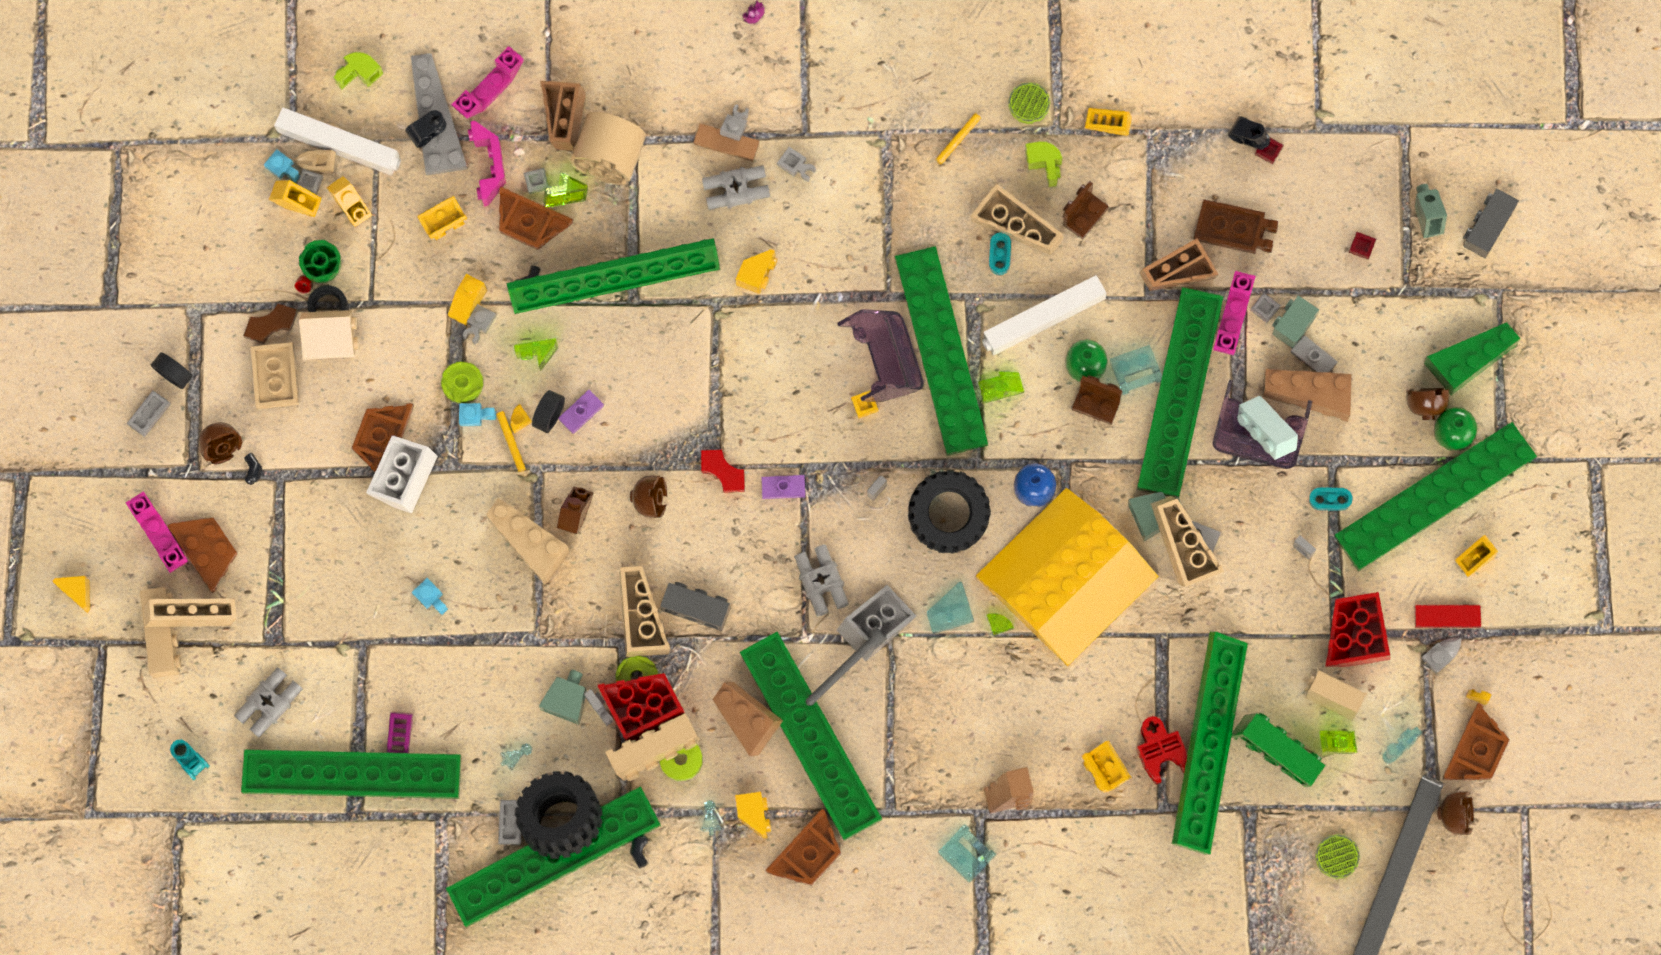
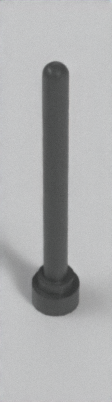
M875 626L869 632L868 640L806 699L805 702L808 706H812L874 645H882L888 639L878 627Z

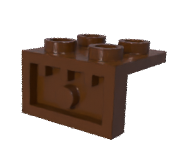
M1091 181L1087 185H1081L1076 192L1078 196L1074 201L1069 200L1063 209L1065 211L1062 216L1064 218L1063 226L1082 240L1109 208L1107 204L1092 194L1093 183Z
M1082 376L1080 389L1072 410L1112 425L1121 403L1123 391L1119 390L1120 388L1115 384L1108 383L1106 385L1099 382L1100 380L1096 377Z

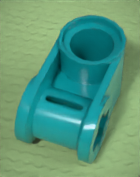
M179 739L171 744L170 752L172 756L179 762L182 769L193 781L203 769L210 767L204 758L185 740ZM182 745L186 746V753L181 756L177 755V748Z

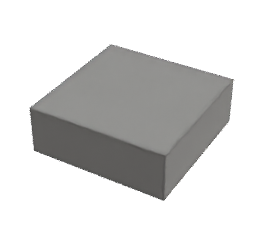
M544 168L524 173L529 194L549 190Z
M303 169L297 184L317 195L324 177L321 174Z
M1263 293L1250 311L1268 323L1281 305Z
M879 476L868 488L867 496L872 501L885 489L887 480L883 476Z
M1301 535L1293 544V547L1307 559H1310L1315 554L1316 549Z

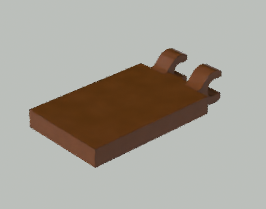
M1203 199L1194 240L1198 238L1199 242L1252 254H1256L1257 249L1272 253L1274 241L1263 239L1265 230L1276 234L1278 221L1265 219V212Z

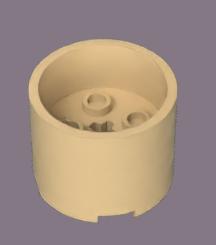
M589 112L586 115L570 163L581 173L586 174L588 171L589 174L598 177L599 181L614 185H625L626 181L630 182L646 134L640 127L621 117L603 112Z

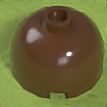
M1420 388L1419 391L1408 389L1406 390L1407 405L1412 413L1422 416V420H1435V416L1442 414L1449 404V389Z
M216 422L208 425L203 429L198 439L201 455L205 461H210L215 465L231 460L234 457L232 453L236 449L239 451L242 446V438L238 431L225 422Z
M644 476L638 480L633 490L630 491L631 503H633L636 511L644 517L661 518L664 515L667 504L662 505L663 496L667 497L665 479L660 476Z
M1470 791L1453 792L1445 797L1442 807H1438V820H1442L1445 829L1452 834L1471 835L1473 828H1469V822H1474L1473 799L1468 797Z

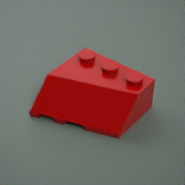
M1379 592L1336 599L1325 667H1351L1391 660Z
M665 673L638 677L635 680H621L612 684L597 685L625 741H638L643 733L651 730L657 732L660 725L685 714Z

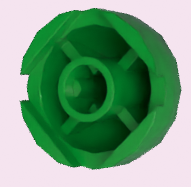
M314 240L308 243L302 253H300L299 266L303 274L313 282L327 283L333 280L341 270V255L337 247L326 240Z
M1090 339L1079 340L1074 343L1067 351L1065 366L1069 375L1081 382L1082 376L1101 378L1106 371L1108 363L1107 354L1102 345Z
M1448 408L1435 421V439L1447 450H1464L1476 438V419L1471 412L1464 408Z

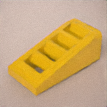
M1088 108L1085 128L1128 136L1132 116L1129 111ZM1095 114L1098 115L1097 124H1093ZM1107 116L1105 125H1102L1103 117ZM1112 118H1115L1114 126H1111ZM1121 119H1123L1122 127L1119 126Z

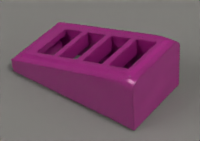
M390 712L386 753H409L413 713ZM396 719L407 720V724L395 723ZM394 729H406V733L394 732ZM393 737H403L405 742L393 741ZM392 745L404 746V750H393Z

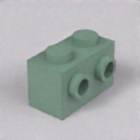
M1299 295L1295 300L1291 299L1284 308L1286 313L1283 317L1278 316L1272 325L1274 327L1272 335L1291 348H1294L1319 312L1318 308Z

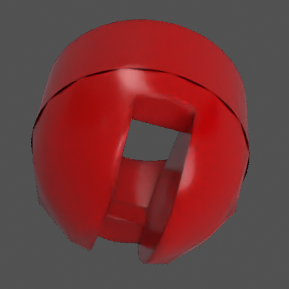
M301 275L295 282V289L300 293H309L313 281Z

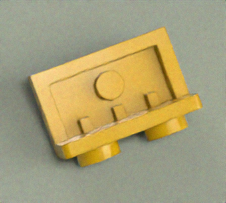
M453 195L417 215L430 239L435 238V240L445 236L446 230L452 227L455 230L465 224L464 220L467 219Z
M1105 741L1089 753L1081 755L1084 760V767L1092 773L1095 778V785L1104 793L1111 792L1132 778L1110 741Z

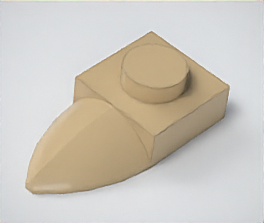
M311 150L295 158L294 162L306 170L334 172L336 152L333 150Z

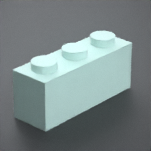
M1257 396L1239 405L1237 416L1239 424L1244 426L1252 438L1263 446L1266 453H1269L1276 460L1296 450L1298 435L1261 396Z

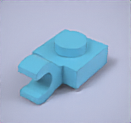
M277 149L264 164L267 170L280 179L286 175L296 183L300 178L299 172L292 167L293 161Z
M481 403L459 404V425L481 426V420H496L497 412L495 408L482 409Z
M428 578L412 591V594L426 609L432 605L441 615L448 610L446 605L439 599L443 595L442 592Z

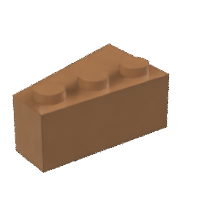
M1198 238L1148 265L1139 272L1149 291L1215 279L1219 275Z

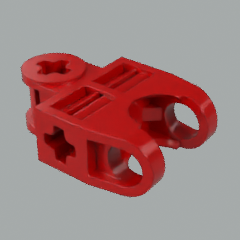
M1155 716L1146 718L1141 726V735L1145 743L1137 746L1136 751L1143 768L1153 783L1157 785L1162 783L1159 775L1160 764L1165 761H1172L1177 767H1180L1184 774L1187 753L1178 731L1167 734L1161 719ZM1149 724H1151L1152 727H1157L1154 734L1152 731L1147 730L1149 728Z

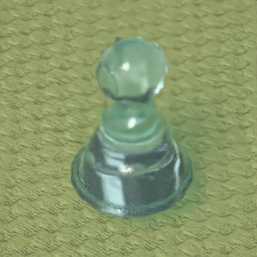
M525 743L521 746V750L501 752L503 761L500 764L502 767L506 765L512 771L523 754L528 755L532 752L531 745Z
M708 800L704 803L707 813L700 830L709 832V835L712 836L713 831H719L722 827L713 813L716 804L712 800Z

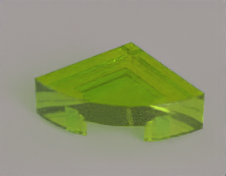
M996 613L986 615L993 636L1014 629L1011 621L1005 616Z

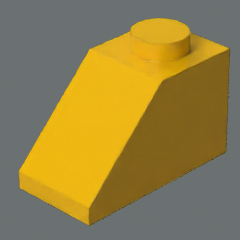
M290 180L275 181L268 200L285 209L315 217L322 198Z
M466 274L455 292L448 317L467 326V320L487 292L485 283Z

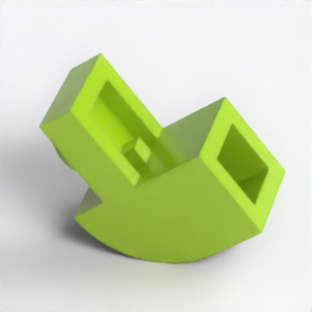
M354 52L343 57L346 66L340 67L333 78L341 89L357 76L369 87L384 73L381 66L371 56L362 52Z
M1044 141L1026 143L1025 153L1028 170L1045 168L1048 186H1057V180L1061 178L1058 165H1062V155L1058 148Z

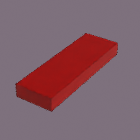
M1481 605L1414 606L1415 628L1481 627Z

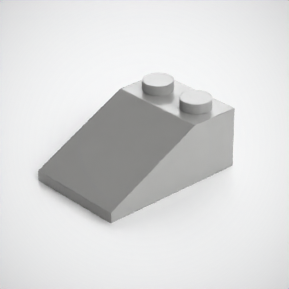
M886 585L846 617L837 631L857 651L868 640L869 632L875 626L878 627L888 639L882 645H874L862 657L867 661L915 619L916 615Z

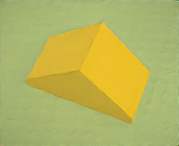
M1483 535L1455 561L1467 577H1469L1492 561L1497 555L1498 550L1487 536Z
M86 576L53 579L52 582L86 613L90 611V580Z

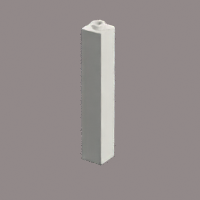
M282 108L274 125L277 132L322 150H333L338 156L391 176L394 170H398L401 163L398 151L286 108Z
M1097 275L984 331L982 343L985 349L991 351L994 356L1105 300L1106 291Z

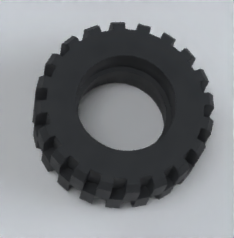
M939 471L931 476H927L915 488L909 501L908 520L912 532L927 548L936 550L939 553L953 554L969 549L983 536L991 515L990 501L985 493V489L976 482L975 478L969 477L961 471ZM944 492H954L961 495L969 506L967 523L961 529L954 532L939 530L933 525L929 517L930 503L937 495Z
M553 771L552 775L545 773L541 775L542 778L532 780L530 782L531 786H526L522 790L523 796L518 797L516 802L518 807L515 808L516 824L526 843L534 852H538L544 857H547L549 854L552 859H558L559 856L568 858L574 852L576 854L582 852L581 849L584 846L588 848L592 844L591 839L597 837L599 834L597 828L602 826V808L592 787L581 776H574L572 772L567 771L564 774H561L560 771ZM560 802H571L577 805L574 816L566 824L555 828L541 825L544 813L551 806Z

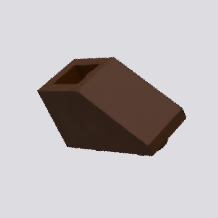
M574 486L561 506L557 528L577 534L584 523L594 493L587 491L585 488Z

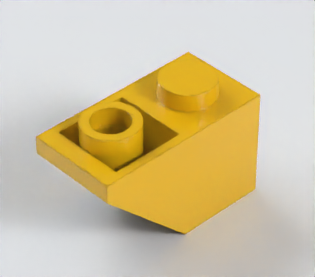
M344 176L326 187L354 227L372 216L352 184Z
M770 249L743 260L735 278L736 285L760 294L762 288L766 289L769 282V277L767 276L770 270L775 269L778 260L775 250Z
M761 792L735 795L739 821L763 839L768 838L767 832H771L770 820L765 819L764 811L768 810L767 797L762 798Z

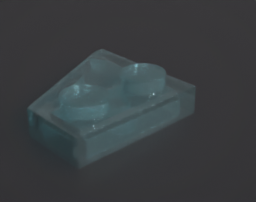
M962 581L958 582L926 612L932 634L974 622Z

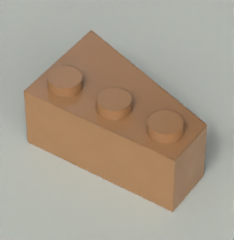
M540 81L550 142L556 150L574 151L579 137L586 91L580 83Z
M724 682L712 699L749 756L760 755L783 721L735 682Z
M1028 767L1005 772L997 778V784L992 782L990 787L983 788L990 814L1012 808L1023 810L1029 808V804L1033 802L1034 791Z

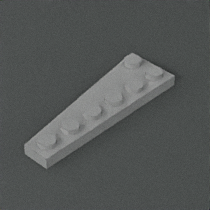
M432 54L411 56L418 118L420 119L432 110H437L442 113L447 123L443 133L422 147L426 175L467 170L465 158ZM437 120L433 121L436 125L439 123Z

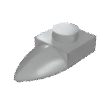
M1453 637L1437 643L1422 656V660L1437 674L1457 655L1461 645V638Z

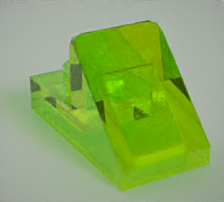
M560 173L559 186L545 188L543 201L545 207L586 201L588 186L577 179Z
M556 338L516 344L514 349L517 359L530 360L534 358L533 356H537L540 371H542L557 351L558 343Z
M1001 371L997 377L978 381L983 404L1024 393L1019 372Z
M1319 731L1323 757L1334 754L1357 753L1354 731Z

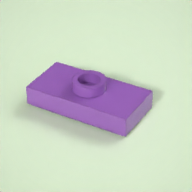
M588 390L558 419L574 434L603 408L604 404Z
M805 476L762 477V499L805 498Z

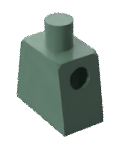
M1428 184L1417 186L1418 194H1416L1415 211L1423 238L1444 234L1447 213L1438 190H1430Z
M1163 492L1132 498L1128 501V507L1144 541L1160 532L1151 503L1164 499Z
M571 669L567 680L557 677L539 705L540 710L579 725L585 703L584 693L587 692L585 687L579 685L583 674Z

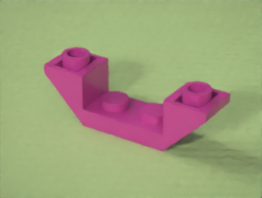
M510 46L494 60L496 67L471 93L465 90L451 104L466 119L484 112L513 82L524 62V58Z
M470 121L471 129H468L469 140L474 141L476 148L487 146L489 158H493L494 165H490L492 178L479 180L480 187L476 188L478 200H482L484 206H489L499 193L500 187L506 184L501 144L498 136L476 121Z
M1235 271L1215 341L1214 351L1234 356L1256 276Z
M144 491L125 502L158 552L169 573L188 562L182 549Z

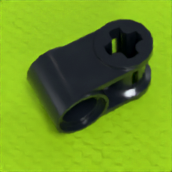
M432 110L419 120L411 123L405 129V132L415 146L421 148L433 138L443 133L447 123L440 111ZM437 120L439 123L436 125L433 121Z
M1242 116L1237 118L1228 133L1229 138L1236 143L1258 150L1267 148L1271 141L1269 135L1265 133V128L1262 124Z

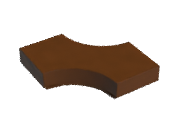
M277 303L274 310L263 317L250 316L243 336L244 338L264 344L268 337L277 331H291L298 310Z

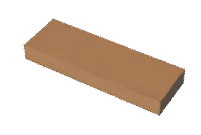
M700 123L693 143L697 146L753 162L760 141L746 136H742L740 141L720 135V129Z

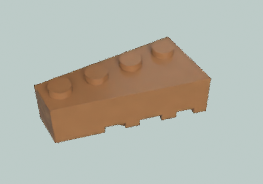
M1266 369L1263 379V397L1289 405L1300 406L1302 409H1310L1320 412L1322 415L1337 417L1348 422L1351 409L1352 374Z

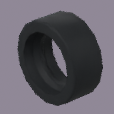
M331 285L318 287L310 294L307 301L308 312H317V301L325 295H333L340 301L339 311L349 310L348 301L344 293L339 288Z
M160 352L151 364V367L157 373L180 389H184L193 377L185 367L163 352Z
M548 390L541 398L534 412L532 426L545 433L550 432L562 412L565 402L564 396Z

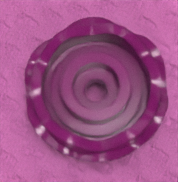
M756 0L755 4L750 5L748 11L742 15L743 21L748 24L757 23L765 14L763 3Z

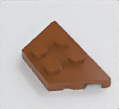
M503 187L499 189L500 233L536 250L540 249L574 222L572 218Z
M412 403L395 407L393 405L385 406L381 409H366L352 450L374 472L378 468L392 435L399 438L403 437L414 408Z
M214 517L168 524V528L212 593L215 592L216 586L222 576H225L228 566L234 561L238 553Z
M1477 703L1442 778L1444 780H1491L1510 739L1498 728V724L1493 718L1489 717L1480 703Z
M823 808L765 870L768 874L812 886L841 855L840 848Z

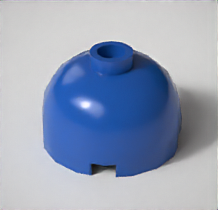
M1028 464L1021 468L1015 476V495L1026 506H1044L1055 495V476L1049 468L1042 464Z

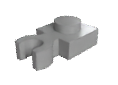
M736 104L733 107V116L727 114L720 129V135L740 141L747 126L746 119L748 118L749 108H746L743 113H739V105Z
M788 147L777 162V166L794 177L797 173H800L802 179L807 182L810 181V177L805 172L808 170L813 173L816 172V168L812 164H804L806 157L791 147Z
M477 304L467 320L468 325L471 327L463 332V338L467 339L469 334H474L475 337L472 342L477 344L480 339V331L487 333L496 318V313Z
M590 689L584 693L585 698L606 726L614 722L602 705L605 701L599 692L594 694Z

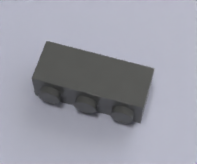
M1496 189L1494 194L1489 193L1483 203L1487 206L1483 212L1481 210L1478 211L1473 220L1476 222L1473 229L1469 227L1463 237L1466 240L1463 247L1486 259L1519 200L1499 189Z
M675 582V584H668L660 608L663 612L723 631L731 606L724 597L715 596L713 598L707 596V592L695 589L693 591L687 589L685 584Z

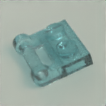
M1150 345L1110 359L1119 388L1123 391L1122 395H1126L1130 390L1144 385L1161 382L1162 374ZM1151 368L1153 374L1126 383L1125 377Z
M1416 726L1412 731L1408 728L1399 736L1397 744H1389L1387 750L1383 753V761L1391 764L1408 750L1421 736L1422 732Z
M964 824L938 851V854L970 883L997 854L982 844L969 831L970 828ZM962 837L984 857L981 861L976 859L959 842Z

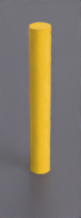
M977 113L973 114L935 159L937 163L942 165L978 123L981 117Z
M504 411L498 412L496 416L518 472L525 471L526 467Z

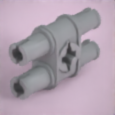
M764 165L747 169L740 167V169L726 172L723 170L719 175L702 178L704 191L719 187L726 189V192L722 195L706 198L708 209L712 210L726 206L731 209L733 206L747 203L750 205L754 200L769 198L768 185L750 189L746 185L748 181L766 178ZM734 182H736V184L739 187L738 194L733 188Z
M826 544L815 548L820 567L817 569H812L806 552L794 556L800 571L799 580L802 581L806 592L805 596L811 600L817 617L828 613L823 598L825 592H831L837 609L849 605L843 590L844 581L841 580L837 570L838 565L835 561H832ZM820 576L825 579V583L822 585L818 582V577Z
M278 667L265 681L259 682L260 685L250 696L246 697L245 704L234 714L244 724L256 710H261L262 716L250 728L259 738L271 724L277 723L281 715L291 708L290 703L303 690L295 681H292L281 695L275 694L276 687L287 677ZM263 698L271 700L274 707L266 704Z

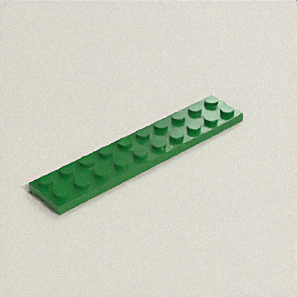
M712 238L689 244H681L671 248H662L648 253H640L634 256L621 257L611 261L598 262L588 266H579L574 269L557 271L551 274L538 275L533 278L515 280L506 284L514 314L721 269L715 240Z
M936 246L895 256V261L946 455L988 446Z
M1182 287L1137 490L1150 493L1163 492L1164 496L1179 498L1224 296Z
M1511 422L1336 533L1334 537L1359 572L1536 459L1537 455L1514 423Z
M778 631L740 651L741 657L771 711L783 720L780 727L843 840L845 841L882 821V817L817 701L812 706L806 704L805 701L812 692Z
M1216 631L1209 632L1172 838L1173 845L1204 855H1211L1248 646L1246 642Z
M244 750L241 793L459 799L462 756L461 754Z
M641 786L601 807L603 815L601 816L602 826L597 828L599 834L596 838H592V844L588 848L584 846L579 854L574 852L568 858L559 856L558 859H552L549 854L547 857L541 856L527 845L447 887L446 890L465 928L628 844L634 838L645 835L660 827L661 824Z

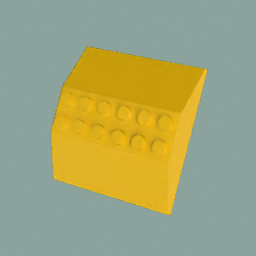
M1065 488L975 577L1068 667L1159 576L1131 543L1098 511L1068 488Z

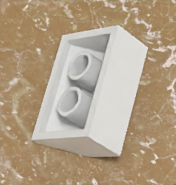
M392 435L366 493L394 508L412 513L437 459V455L427 446Z

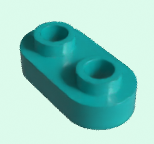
M996 233L990 240L989 268L995 275H1004L1010 269L1011 239L1004 233ZM1001 242L1004 244V247L999 248L997 244ZM1000 262L1003 264V267L998 268L996 264Z
M1320 487L1314 489L1309 496V503L1315 510L1344 511L1351 506L1353 501L1351 492L1346 488ZM1321 497L1323 499V502L1318 503L1316 501V498ZM1339 497L1344 498L1345 502L1339 503L1337 499Z

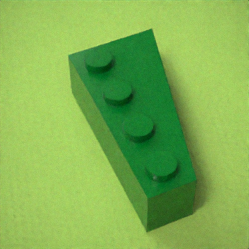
M1506 322L1427 356L1424 364L1445 389H1449V394L1452 396L1516 347L1521 338Z
M1263 713L1244 715L1232 732L1231 737L1235 740L1238 738L1246 741L1245 747L1257 753L1262 752L1264 760L1274 766L1281 765L1282 768L1280 770L1302 786L1311 787L1326 766L1321 762L1322 758L1314 752L1309 753L1306 751L1303 743L1297 739L1292 740L1289 738L1287 731L1280 726H1273L1269 722L1270 719Z

